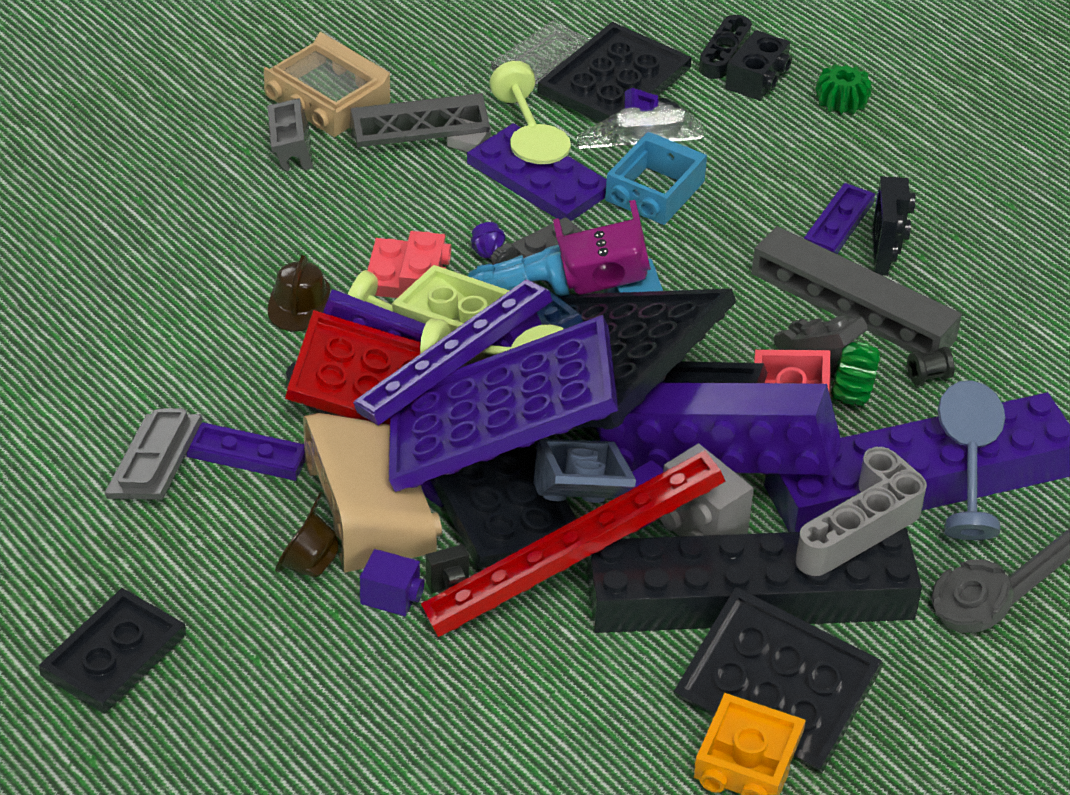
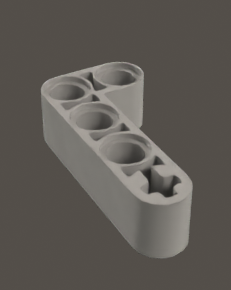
M873 447L868 449L863 457L858 484L861 493L811 520L801 528L796 553V565L799 570L811 576L826 574L920 518L927 484L924 477L889 448Z

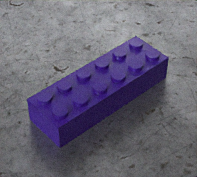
M659 383L645 396V400L624 418V422L620 426L610 430L596 428L600 441L615 442L631 471H634L650 460H653L664 469V464L699 443L735 473L831 475L842 444L827 384Z

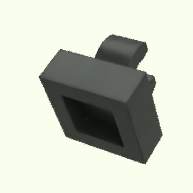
M464 544L425 554L426 583L431 593L447 590L469 578V553Z

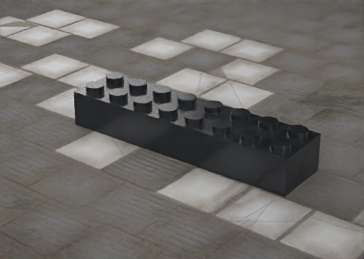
M907 528L901 529L820 576L805 574L796 565L800 532L619 539L606 546L600 552L588 556L587 579L594 633L711 628L735 587L809 624L915 620L922 586Z

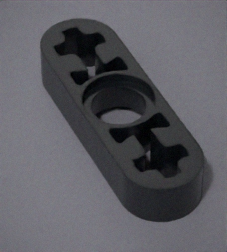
M730 15L723 20L700 55L699 71L703 76L710 79H719L727 75L728 62L751 35L752 23L749 18L742 15ZM721 45H726V46H731V47L725 48V47H721Z

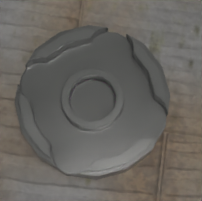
M967 560L961 562V567L953 571L949 568L935 583L931 597L938 619L947 628L960 633H976L993 627L1006 616L1012 607L1014 591L1009 577L998 564L987 560Z

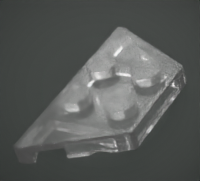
M661 105L655 107L653 111H640V108L633 107L623 109L620 113L577 134L578 149L636 144L648 131L671 141L704 139L703 124L684 108L674 109L672 105Z

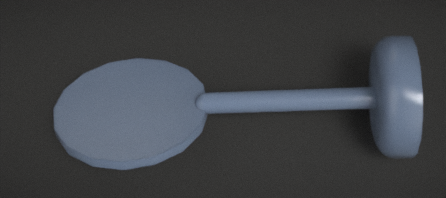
M973 380L959 381L946 389L939 400L937 411L940 425L947 436L956 443L967 447V511L950 515L945 521L944 533L952 538L962 540L990 539L1000 534V522L994 515L977 512V447H984L997 439L1004 427L1005 413L1003 404L997 394L988 386Z

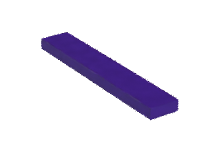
M527 279L356 399L353 404L357 413L380 425L552 302L550 291Z

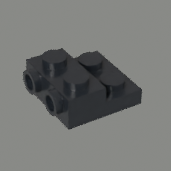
M880 176L872 224L874 272L882 276L889 275L891 262H897L898 254H901L903 240H909L911 221L907 219L908 213H914L916 197L914 192L909 191V178Z

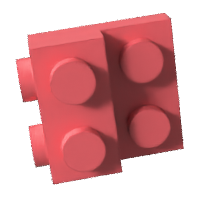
M410 231L408 241L376 238L367 270L378 279V288L375 296L398 298L433 265L446 269L443 265H449L451 258V244L445 243L446 234Z

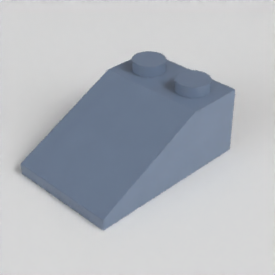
M543 438L537 441L533 483L538 494L545 499L563 501L567 497H582L585 501L600 503L604 502L605 498L615 499L635 487L636 479L615 442Z

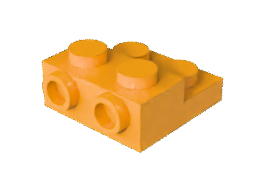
M724 693L696 756L694 778L699 779L705 789L715 793L722 792L725 788L741 795H780L789 774L792 758L803 734L806 720Z

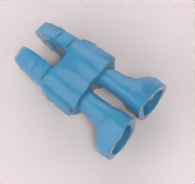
M559 245L547 247L543 251L525 258L521 255L494 265H480L476 269L471 270L467 275L468 277L509 291L526 279L529 281L544 280L551 285L557 295H569Z

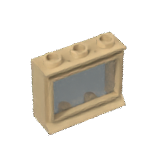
M320 31L314 43L272 68H264V90L266 96L278 103L300 98L307 121L329 135L336 137L350 128L351 108L390 103V72Z

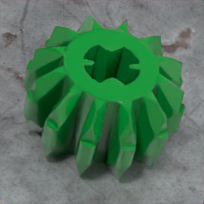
M847 63L844 66L833 64L831 68H823L822 74L816 82L815 91L817 92L816 97L819 99V105L828 107V112L839 111L841 115L843 112L855 114L856 110L865 109L869 97H871L872 86L868 73L860 71L859 66L849 67Z
M859 341L858 343L851 342L842 348L832 386L834 399L843 401L842 403L850 405L857 404L863 406L868 402L873 390L880 359L878 348Z

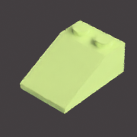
M433 265L392 303V309L400 315L424 324L431 318L444 320L452 332L509 292V290ZM478 354L466 363L472 364L492 355Z

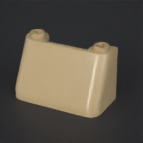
M323 413L304 416L305 464L310 476H319L333 515L334 532L341 539L342 553H339V559L344 573L364 569L374 549L407 558H415L436 552V536L442 535L441 521L437 512L431 513L421 485L395 492L389 482L390 424L381 423L377 425L372 421Z

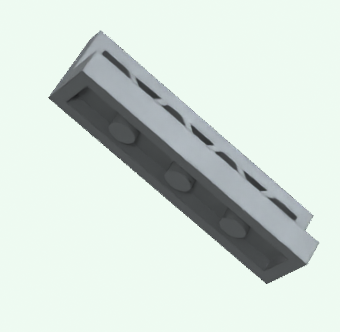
M483 93L351 108L350 131L351 136L356 139L357 147L484 133L490 130ZM462 119L473 121L476 123H467Z

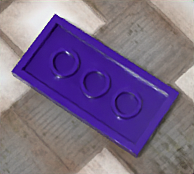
M514 123L467 152V164L556 219L566 217L572 221L605 199L607 179L569 156L551 164H534L518 158L511 150L510 139L513 133L521 127Z

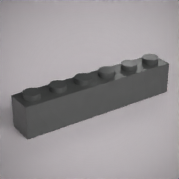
M776 226L754 248L752 275L836 316L846 315L847 319L863 317L868 327L867 331L912 353L918 352L921 355L936 352L941 347L950 348L957 340L962 313L781 227Z

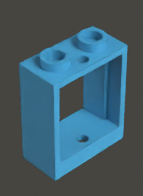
M648 131L607 173L605 201L631 211L629 201L635 200L639 215L665 225L705 182L707 155ZM646 168L676 179L677 182L664 194L634 182V180Z

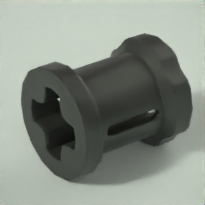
M948 347L938 348L936 352L921 355L918 352H913L908 355V373L915 385H922L928 379L938 377L948 379L954 376L955 365L953 355Z

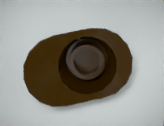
M301 255L300 260L284 265L277 273L275 285L268 303V317L272 324L279 329L290 332L306 330L313 310L323 313L328 301L330 284L324 279L320 268L308 262L306 255Z
M323 492L319 493L305 523L285 548L276 565L275 572L279 573L286 567L303 575L319 577L334 560L338 552L336 533L315 513Z

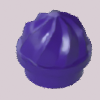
M494 222L479 224L472 230L471 246L480 257L491 258L495 249L501 247L506 240L504 231L499 229V226Z

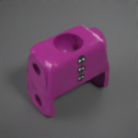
M635 200L629 201L633 219L564 235L560 219H553L569 289L573 288L577 294L583 295L639 282L647 277V271L651 270Z

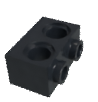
M755 30L728 62L725 89L761 101L769 90H774L778 78L782 74H786L790 69L792 63V56L789 55L790 41Z

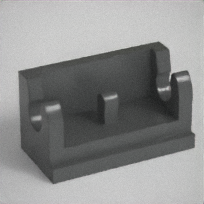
M300 98L268 105L271 149L273 153H277L281 167L289 171L288 158L295 156L299 158L304 170L312 169L313 159L309 125Z

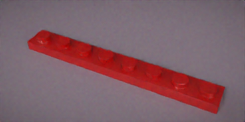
M704 450L422 602L421 606L437 636L440 637L449 631L458 629L462 624L484 612L493 610L499 604L521 592L528 591L534 585L556 573L565 571L571 565L593 553L600 552L606 546L628 534L637 532L641 527L663 515L672 513L678 507L700 495L707 494L713 488L726 482L717 464L707 451Z

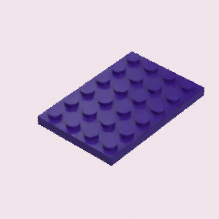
M604 316L595 317L459 368L390 417L389 482L394 491L418 487L427 480L444 474H454L468 465L479 461L492 460L501 453L517 447H528L539 439L553 434L566 433L575 426L591 420L604 419L610 413L618 411L609 328Z

